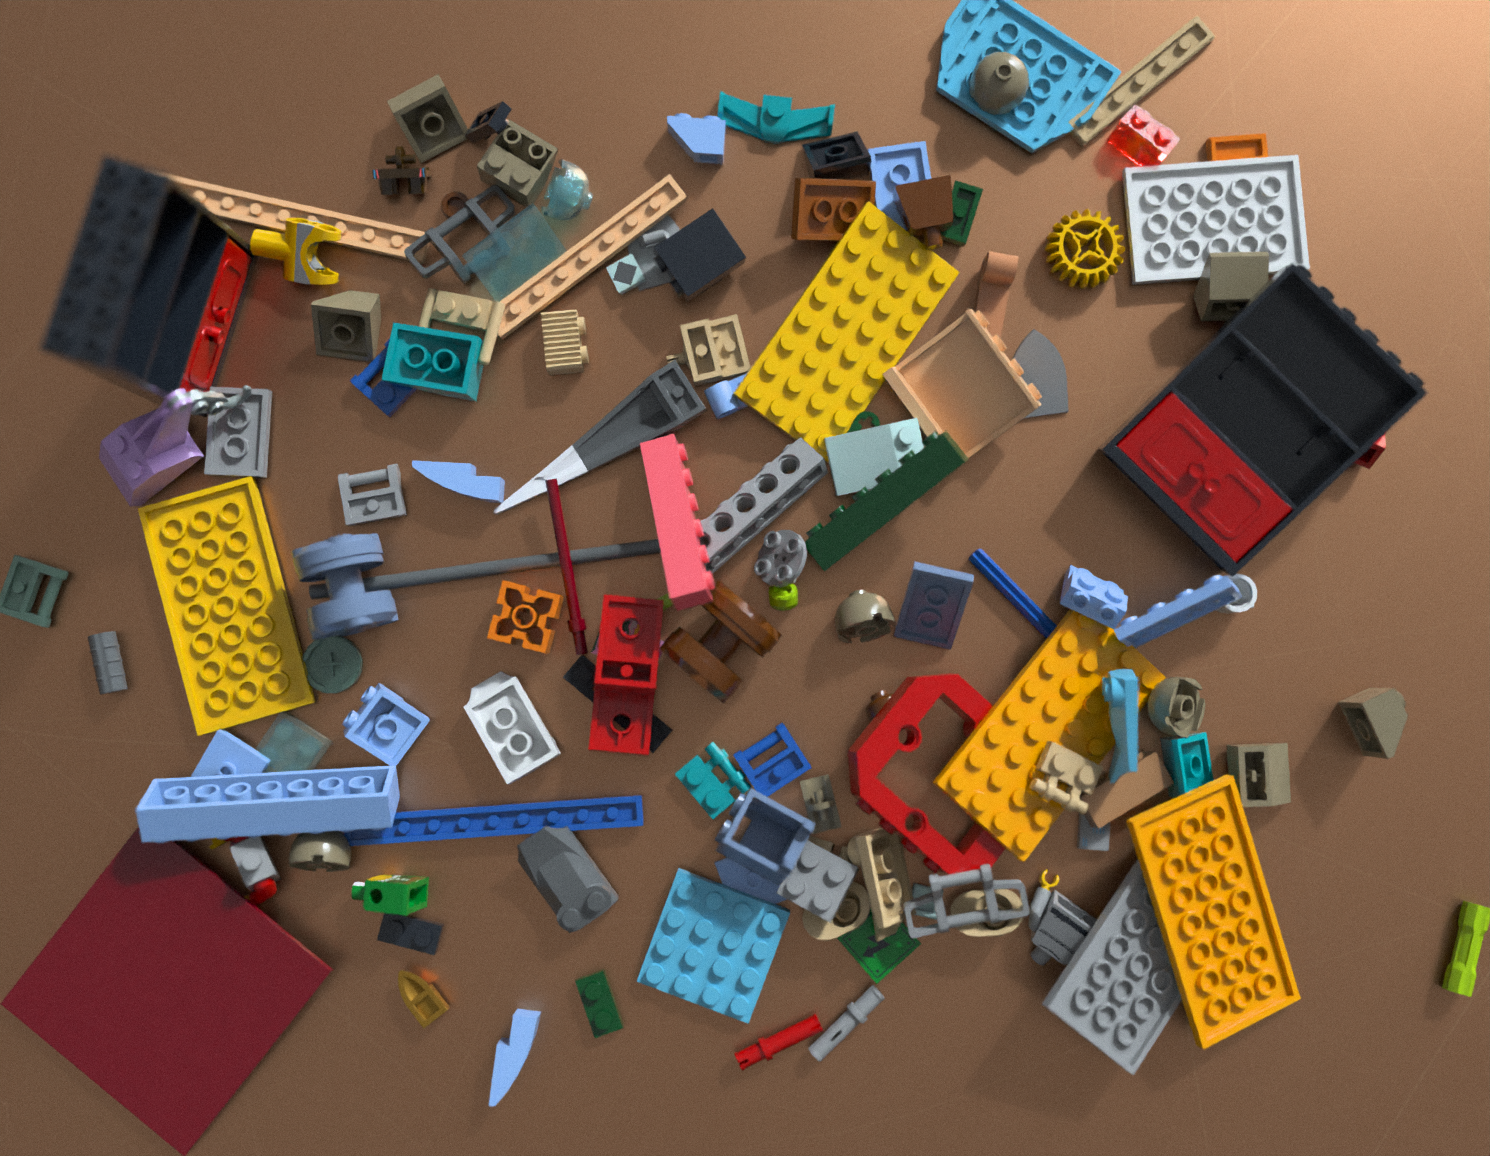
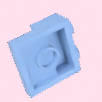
M1070 565L1065 573L1060 604L1115 629L1126 613L1128 596L1124 595V590L1119 588L1114 582L1104 581L1093 576L1086 569Z
M378 683L375 688L369 686L360 699L363 702L357 712L354 710L350 711L342 723L345 726L343 730L344 737L386 764L397 766L430 719L406 703L402 697Z

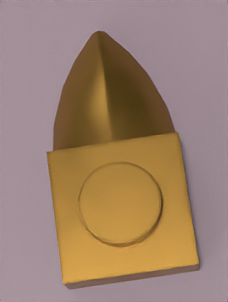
M403 970L398 972V986L401 997L423 1029L450 1008L433 984L429 985L424 979L411 972Z

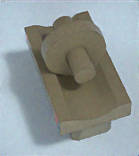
M829 774L799 781L808 819L815 823L812 834L841 828Z

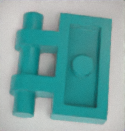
M714 742L705 748V751L711 757L709 761L705 763L697 754L675 773L677 778L712 820L736 800L729 792L732 787L736 786L742 794L751 788L744 779L746 775L742 770H737L727 757L729 755L724 749L720 750ZM717 765L728 777L723 784L711 771Z

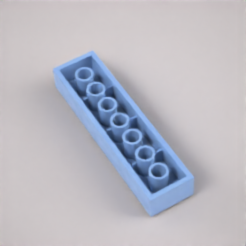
M396 765L153 779L136 809L142 842L165 843L171 840L197 841L204 838L223 840L238 836L256 838L271 834L288 836L293 833L305 832L319 834L324 831L338 830L351 832L355 829L382 830L392 827L400 792Z

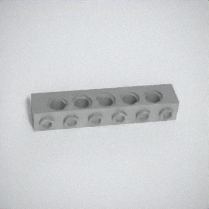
M801 437L794 443L788 444L776 459L765 464L753 479L743 483L738 492L730 499L721 502L716 511L707 519L701 520L704 536L699 537L701 545L708 546L706 549L710 561L705 563L707 572L711 571V574L718 570L828 473L824 458ZM790 470H796L791 474H786ZM768 489H774L770 493H764ZM752 508L750 511L742 513L744 509ZM730 527L727 531L720 532L721 529Z

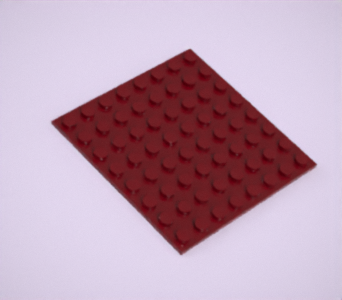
M138 826L0 1004L181 1155L185 1156L333 969L176 840L165 843L142 842Z

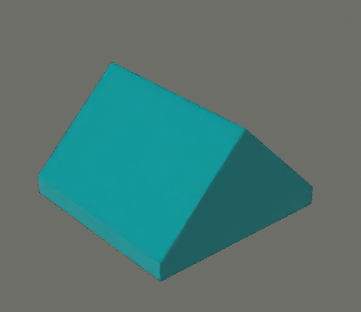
M1206 732L1189 734L1191 736L1187 738L1180 736L1160 738L1164 766L1174 782L1167 787L1169 797L1176 798L1214 780Z

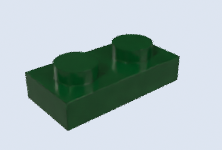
M955 180L952 188L953 223L949 230L941 232L942 240L961 246L966 245L982 195V188Z
M605 969L577 978L575 983L594 1038L623 1029L624 1024Z

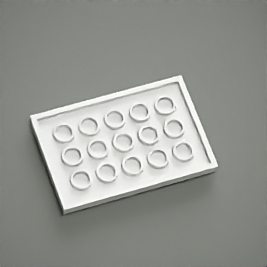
M1298 155L1127 167L1122 171L1133 285L1199 280L1209 253L1268 252V275L1276 274L1280 269L1291 263H1294L1296 266L1301 264L1308 270L1310 269Z

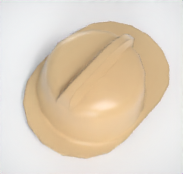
M852 882L831 923L804 909L802 917L804 928L810 936L825 941L838 938L849 931L858 929L870 912L871 905L868 892L862 885Z
M994 889L998 911L1021 907V900L1014 892L1007 889ZM984 890L964 892L955 898L951 905L950 916L987 909ZM1023 917L1000 920V922L992 924L990 921L956 928L967 936L999 937L1013 932L1020 925Z

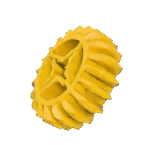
M1089 208L1083 211L1082 216L1075 210L1071 213V218L1064 215L1060 219L1061 223L1056 222L1053 225L1052 229L1054 232H1050L1047 236V240L1051 243L1045 246V251L1052 254L1046 258V262H1055L1051 273L1060 271L1062 274L1059 277V281H1063L1068 277L1070 278V287H1073L1079 281L1081 289H1085L1088 282L1094 288L1099 285V280L1106 283L1110 279L1109 275L1117 273L1118 268L1116 266L1121 265L1123 262L1120 254L1125 252V247L1119 245L1124 240V235H1115L1119 225L1112 227L1108 225L1111 221V216L1106 217L1103 221L1100 219V211H1096L1092 217ZM1087 229L1092 231V233L1083 235L1078 231L1074 233L1073 230ZM1099 238L1102 239L1105 245L1106 256L1103 255L1104 251L1099 247ZM1063 241L1067 243L1066 247L1072 253L1070 261L1065 255ZM1089 241H1092L1088 247L1089 250L1079 258L1078 255L1082 251L1081 248L1084 245L1086 246ZM1081 263H1088L1091 266L1096 265L1098 268L1082 269L1077 266Z

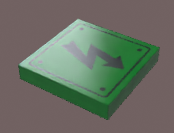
M871 906L866 920L858 929L849 931L837 938L876 984L921 945L917 938L910 937L908 928L903 922L895 934L877 942Z

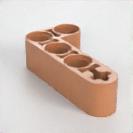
M988 251L981 265L973 311L976 313L980 310L990 324L986 329L992 337L997 334L1001 338L1009 289L1016 275L1018 256Z

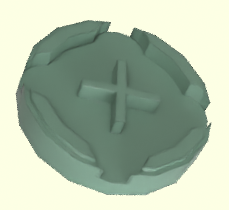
M343 636L317 639L307 647L303 655V661H305L308 671V681L312 688L322 693L337 694L346 691L358 681L362 673L363 659L360 650L351 640Z

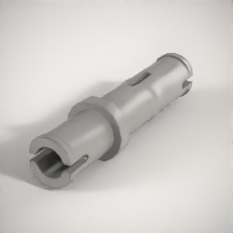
M872 985L855 1003L851 1001L847 1005L848 1010L809 1047L811 1054L821 1062L860 1022L864 1024L868 1020L866 1016L885 999L883 994Z

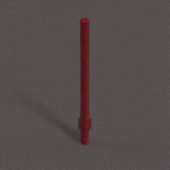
M557 478L545 480L570 620H567L569 632L573 634L576 655L586 654L588 650L584 630L587 628L585 617H581Z

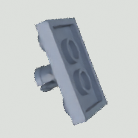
M914 562L893 637L951 650L974 582V575Z

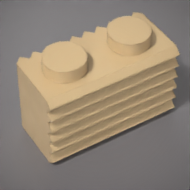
M576 309L541 313L546 370L549 375L584 372V364L589 363L587 346H582L581 335H586L584 317H579Z

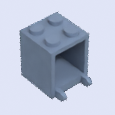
M751 788L746 795L741 793L738 799L735 800L729 812V815L733 816L731 822L726 820L715 838V841L719 843L715 851L770 882L779 885L793 871L804 845L815 828V823ZM745 816L751 822L738 844L731 840L741 819Z

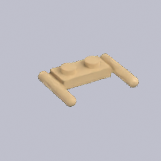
M428 288L418 326L430 328L431 321L435 320L486 331L478 362L486 366L491 360L505 304L498 301L493 302L488 299Z

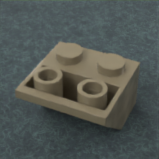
M509 120L506 128L496 136L477 164L480 179L490 186L497 185L505 195L530 209L547 183L558 154V148Z
M1268 252L1209 253L1193 295L1201 321H1228L1268 282Z
M1287 743L1226 745L1228 775L1234 776L1243 807H1265L1291 803Z

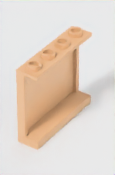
M967 309L966 313L898 365L891 367L883 373V376L914 418H918L919 426L927 437L935 431L939 435L947 431L968 458L1042 405L1039 401L1042 395L1033 383L1026 384L1021 377L1025 373L1015 359L1011 361L1003 352L1007 349L1006 345L997 334L992 337L986 329L990 324L980 310L975 313L973 309Z

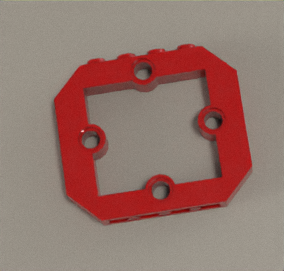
M958 674L906 677L848 750L851 794L858 800L856 805L868 815L873 813L880 819L878 825L891 835L895 832L902 838L900 844L912 854L918 852L924 858L922 861L923 865L936 874L940 871L950 875L980 869V865L989 864L991 868L1006 848L974 819L971 818L974 825L955 848L929 825L928 817L922 810L906 805L876 778L896 751L911 752L919 747L922 741V733L917 724L938 698L964 720L963 732L966 738L971 735L993 707ZM904 728L907 738L901 744L898 740V734ZM909 815H912L913 825L910 829H906L905 820Z

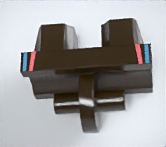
M396 146L395 155L385 156L386 164H396V168L372 170L373 179H378L381 195L399 194L398 178H407L409 194L426 193L427 177L431 176L430 167L406 168V164H416L415 154L406 155L403 146Z

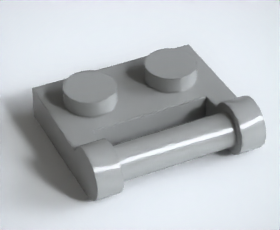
M398 464L388 465L386 469L349 475V473L338 475L347 526L407 515ZM389 480L390 487L352 494L353 486Z

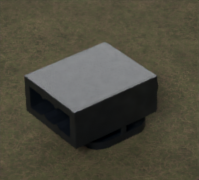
M713 208L655 246L654 255L656 257L653 258L661 273L666 271L672 279L669 284L678 298L683 296L686 302L722 281L726 275L743 265L746 260L745 254Z

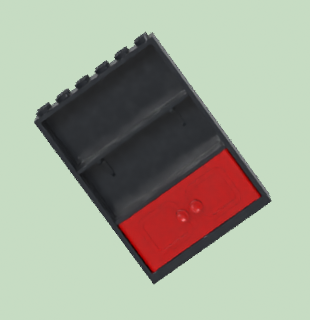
M104 155L40 350L158 404H162L169 394L179 389H185L187 393L196 389L199 392H209L210 387H217L259 256L253 255L250 245L169 174ZM200 413L197 415L207 418L208 413Z
M1291 263L1280 269L1098 448L1224 573L1232 577L1428 394L1422 387L1424 385L1422 379L1413 372L1407 373L1400 366L1402 363L1401 359L1390 350L1385 352L1377 344L1380 341L1379 338L1367 328L1362 330L1355 323L1357 317L1346 307L1341 309L1332 300L1335 297L1331 291L1323 285L1318 287L1310 279L1312 277L1310 271L1301 264L1296 266L1294 263Z

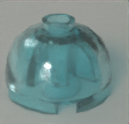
M560 159L558 162L561 169L555 167L544 196L545 199H550L548 208L542 206L541 214L557 220H571L579 215L582 208L588 210L593 193L588 192L589 180L587 174L574 163Z

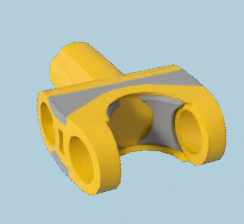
M286 218L285 234L260 229L254 230L250 241L252 254L283 260V278L285 280L318 285L338 283L339 274L330 271V268L320 263L316 249L319 242L323 240H341L340 229L319 221Z

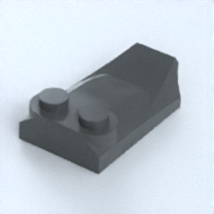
M567 825L563 828L545 826L517 845V861L556 914L559 926L569 933L583 928L605 913L618 901V894Z

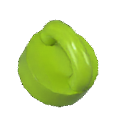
M793 583L784 587H769L768 597L772 608L787 611L797 606L798 590Z

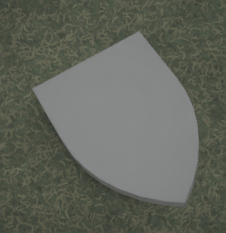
M669 215L628 245L629 254L635 257L646 279L644 283L638 285L639 291L664 285L672 281L667 272L661 273L653 261V258L656 257L654 255V247L680 230Z
M1033 329L1020 343L1012 358L1024 370L1025 373L1021 377L1026 384L1033 383L1042 395V398L1039 399L1042 405L1025 418L1069 412L1067 376L1061 355L1050 340Z

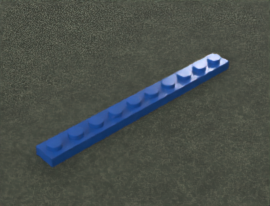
M642 795L403 811L395 813L392 827L382 830L355 829L351 832H344V836L347 838L350 846L533 834L545 826L563 828L567 825L571 831L643 826Z

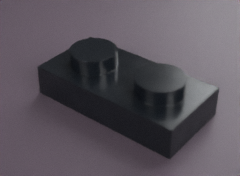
M502 101L478 113L464 136L472 143H475L482 139H489L492 134H500L509 122L506 118L512 109Z
M384 913L377 940L435 955L439 947L444 924L412 915Z

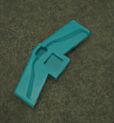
M720 91L717 117L720 120H726V126L763 139L768 143L781 144L785 141L831 136L835 104L791 110L792 98L763 95L762 107Z

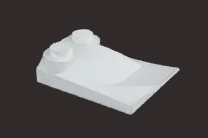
M500 671L471 688V695L464 709L507 785L527 776L561 754L557 748L556 741L549 734L516 676H509Z

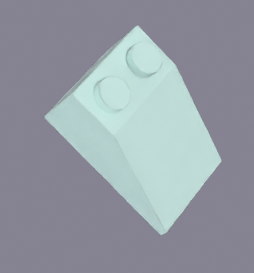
M918 418L824 438L836 496L858 492L865 486L867 489H872L878 484L875 478L888 468L891 472H894L901 466L898 462L900 458L911 450L916 454L924 448Z

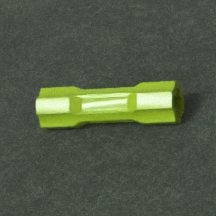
M1463 901L1458 919L1459 929L1451 962L1446 969L1442 988L1472 997L1477 976L1476 966L1484 934L1487 932L1490 922V908Z

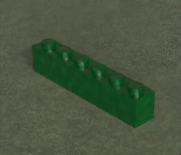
M936 431L922 441V444L925 446L916 454L913 450L909 451L898 460L901 466L894 472H891L889 468L875 478V481L878 483L875 487L868 490L865 486L851 497L854 503L847 509L842 504L829 514L832 520L823 527L819 522L806 533L809 536L805 541L806 549L823 571L830 568L968 460V457L947 431H944L941 435Z

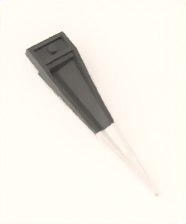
M676 360L648 376L579 440L495 508L493 513L500 514L547 492L545 480L557 478L558 486L641 448L640 443L664 437L681 429L683 425L707 411L706 407Z

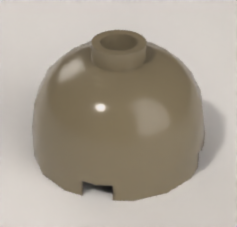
M1008 52L991 53L975 66L969 81L970 95L972 98L974 97L982 111L993 115L1009 113L1011 109L1016 108L1023 102L1029 87V74L1025 64L1016 55Z
M856 590L850 593L849 597L838 606L835 615V627L838 638L845 643H852L851 638L861 637V643L875 640L891 632V625L893 627L896 626L894 614L889 603L882 596L866 592V590Z
M1169 677L1158 682L1152 689L1147 702L1151 722L1163 733L1186 738L1191 736L1188 733L1191 730H1198L1205 712V699L1200 698L1198 690H1203L1201 685L1195 679L1186 677Z
M324 831L319 834L300 833L292 843L289 853V866L298 870L316 872V869H327L326 872H339L348 870L351 862V846L347 838L339 831Z

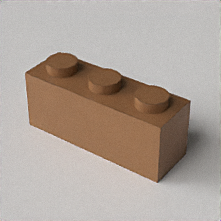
M1141 749L1137 751V772H1127L1120 776L1115 783H1110L1108 777L1110 768L1103 772L1104 777L1097 781L1092 795L1081 792L1079 798L1088 804L1084 816L1092 828L1099 829L1174 782L1155 751H1144Z

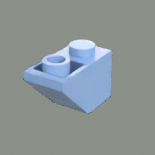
M684 113L667 116L668 132L694 162L723 164L726 120H720L716 116H704L703 119L691 118L690 115Z

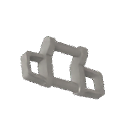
M989 864L980 865V869L938 877V874L929 875L931 893L904 903V911L911 938L939 932L940 934L949 932L950 928L990 921L991 924L997 923L1000 920L1025 917L1030 913L1023 882L1018 879L993 880ZM982 881L987 909L946 916L941 889ZM994 889H1018L1021 907L998 911ZM933 901L938 923L915 928L912 923L911 910Z

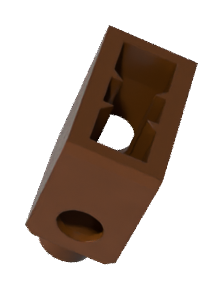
M946 175L895 186L892 196L906 231L909 232L910 236H923L926 250L942 247L941 232L949 230L953 223L951 176Z

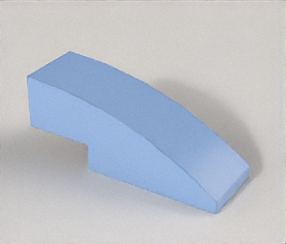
M412 461L413 468L452 492L484 502L500 504L504 502L505 480L501 477L476 476V467L473 464Z
M517 1009L512 1019L510 1038L501 1037L497 1043L489 1106H496L521 1071L531 1051L538 1030L540 1011Z

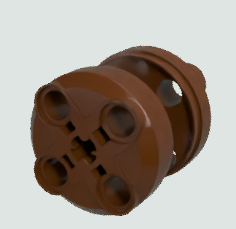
M718 580L715 583V589L710 590L713 602L701 604L717 620L697 642L679 626L675 632H672L659 649L698 684L724 704L739 689V685L743 682L725 664L743 643L763 658L767 652H770L775 647L782 634L770 625L760 613Z

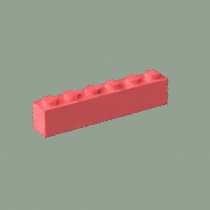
M674 434L640 443L670 599L677 611L713 602L710 590L715 589V584L711 571L707 572L705 563L710 562L706 546L700 543L699 537L704 536L700 519H695L694 511H698L699 508L695 494H690L689 486L693 485V479L689 468L685 469L684 461L688 460L684 443L679 444Z

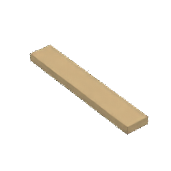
M1195 16L1118 79L1110 88L1088 123L1078 128L1074 122L1087 113L1095 101L1071 119L1068 123L1074 129L1070 134L1083 148L1211 43L1216 36L1198 16Z

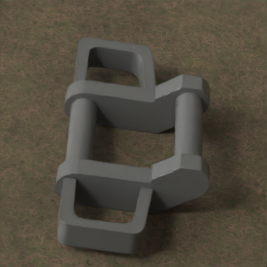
M492 185L473 199H469L464 203V208L435 229L433 227L428 229L424 235L405 249L404 253L407 260L424 279L431 277L450 265L456 276L465 284L471 279L473 273L500 253L504 255L510 250L499 228L515 214V207L497 185ZM496 196L507 209L492 222L480 208V205L491 197ZM473 217L488 234L493 244L463 265L442 238ZM431 242L443 258L424 268L415 259L414 254Z

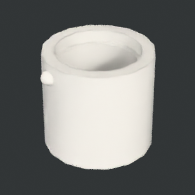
M1235 574L1233 577L1227 575L1238 587L1242 598L1217 609V611L1231 614L1254 608V603L1257 599V588L1251 578L1243 574Z

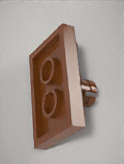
M795 178L791 239L840 240L864 204L869 201L875 205L876 181Z

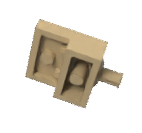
M737 314L711 321L704 319L680 325L684 342L683 352L666 356L668 364L676 360L678 365H687L691 371L694 386L743 375L751 368Z

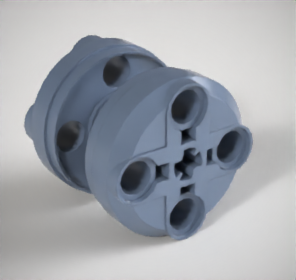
M377 533L338 535L291 551L295 572L298 574L299 581L316 582L325 580L330 601L312 606L306 610L308 616L307 623L312 640L348 636L399 621L395 600L392 598L390 590L365 592L361 572L376 568L384 563L382 545Z

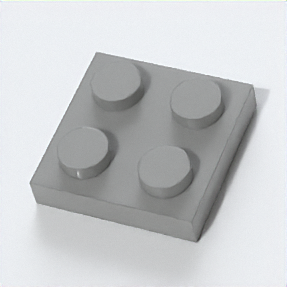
M807 840L793 871L781 883L777 894L831 923L859 868Z

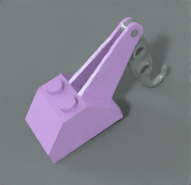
M244 385L241 393L230 398H226L223 393H216L215 390L199 392L196 389L188 393L185 389L176 390L165 398L158 409L121 424L101 441L99 459L130 507L143 505L204 456L187 431L191 414L208 413L210 416H213L222 410L237 407L251 395V387Z

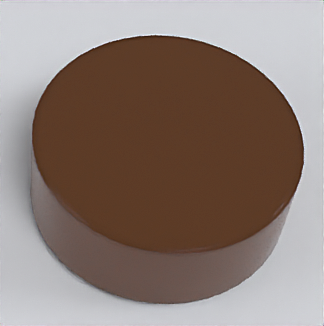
M450 192L442 199L441 210L445 217L449 219L464 208V203L469 199L461 192Z

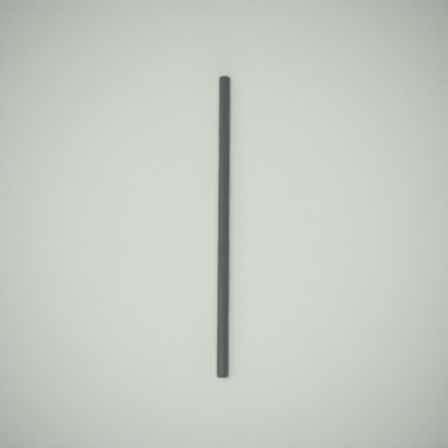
M659 539L570 550L572 565L661 553ZM558 552L362 579L365 592L560 567ZM326 583L309 586V594L312 600L329 597Z

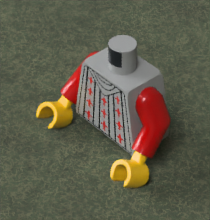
M238 836L223 840L211 838L213 844L209 846L210 849L230 841L229 848L246 887L252 892L250 895L244 896L258 907L274 896L277 891L275 882L281 880V877L263 836L256 838Z

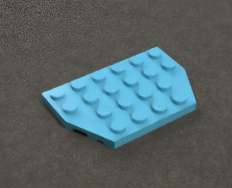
M961 0L944 26L936 91L1027 151L1034 153L1072 132L1076 127L1079 128L1088 123L1122 71L1013 0ZM994 52H1008L1016 55L1025 64L1029 74V87L1023 102L1006 114L993 115L982 111L974 97H971L969 90V81L975 66L985 56Z

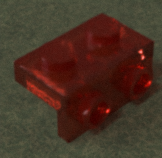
M1135 104L1107 138L1111 145L1139 166L1160 165L1180 140L1170 128L1160 124L1146 110L1139 108Z

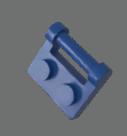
M389 339L384 344L386 347L359 376L355 374L350 382L388 417H391L417 389L382 380L373 389L367 385L385 365Z
M783 722L775 727L777 730L745 751L739 750L733 754L754 789L766 797L812 768ZM784 740L788 746L787 748L755 769L749 764L751 760Z

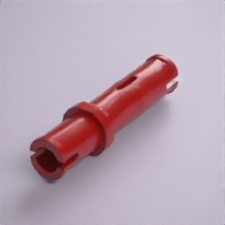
M813 1014L765 1039L763 1036L758 1038L759 1042L734 1054L741 1070L744 1071L746 1068L765 1059L770 1061L773 1059V1055L824 1031L816 1014Z

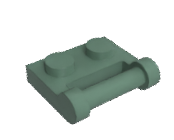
M14 555L0 593V613L49 628L52 621L49 617L62 581L67 580L69 571L20 555ZM46 574L51 577L38 613L35 614L31 612L43 576Z

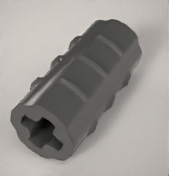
M116 631L88 636L89 652L92 656V666L95 670V681L98 684L99 694L104 695L127 690L126 674L124 673L123 659H121Z

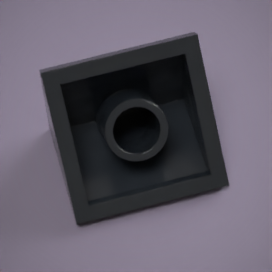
M858 131L802 144L810 178L850 180L869 174L872 162L871 156Z

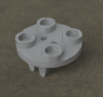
M791 530L768 532L764 537V544L759 551L758 560L754 565V572L761 577L762 581L772 587H784L792 582L796 583L797 577L805 566L807 557L806 543L799 534Z

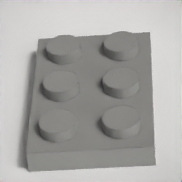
M210 387V391L215 390L216 393H223L226 398H230L241 393L243 388ZM252 389L248 399L237 407L222 410L213 416L208 414L205 475L267 478L272 403L271 390Z

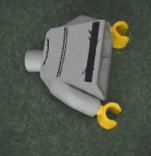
M1047 869L1039 874L1041 887H1037L1029 907L1028 926L1032 931L1031 941L1037 945L1031 952V957L1041 966H1045L1052 957L1063 965H1068L1097 919L1058 891L1054 890L1051 893L1049 891L1050 887H1054L1059 883V876L1055 874L1053 882L1048 884L1045 881Z

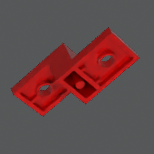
M604 594L594 682L595 692L589 751L649 757L664 600ZM632 620L637 622L640 627L638 633L635 635L625 634L622 626L626 621ZM623 715L630 720V727L627 730L618 731L614 728L613 720L617 716Z

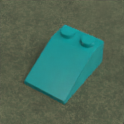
M393 322L381 380L447 397L477 401L484 366L478 362L483 340L479 336Z

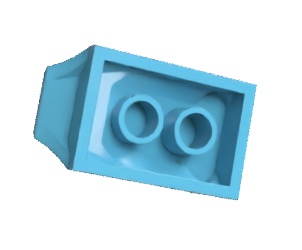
M1132 669L1109 671L1108 677H1102V696H1104V701H1108L1110 724L1116 741L1108 773L1110 783H1115L1120 776L1127 772H1137L1138 679Z

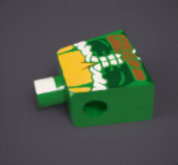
M378 875L366 879L365 882H355L352 886L351 896L353 900L363 901V909L365 911L408 915L427 907L429 877Z

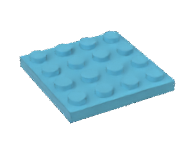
M678 868L636 982L749 1024L789 918L790 909Z

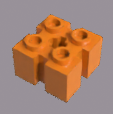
M502 580L496 602L503 605L501 616L493 615L487 638L513 645L516 644L517 638L522 639L523 648L550 654L555 631L549 629L551 618L559 620L565 597L537 589L536 596L529 595L530 587ZM527 609H529L533 619L531 622H528V625H524V620L520 619V615L522 612L526 613Z

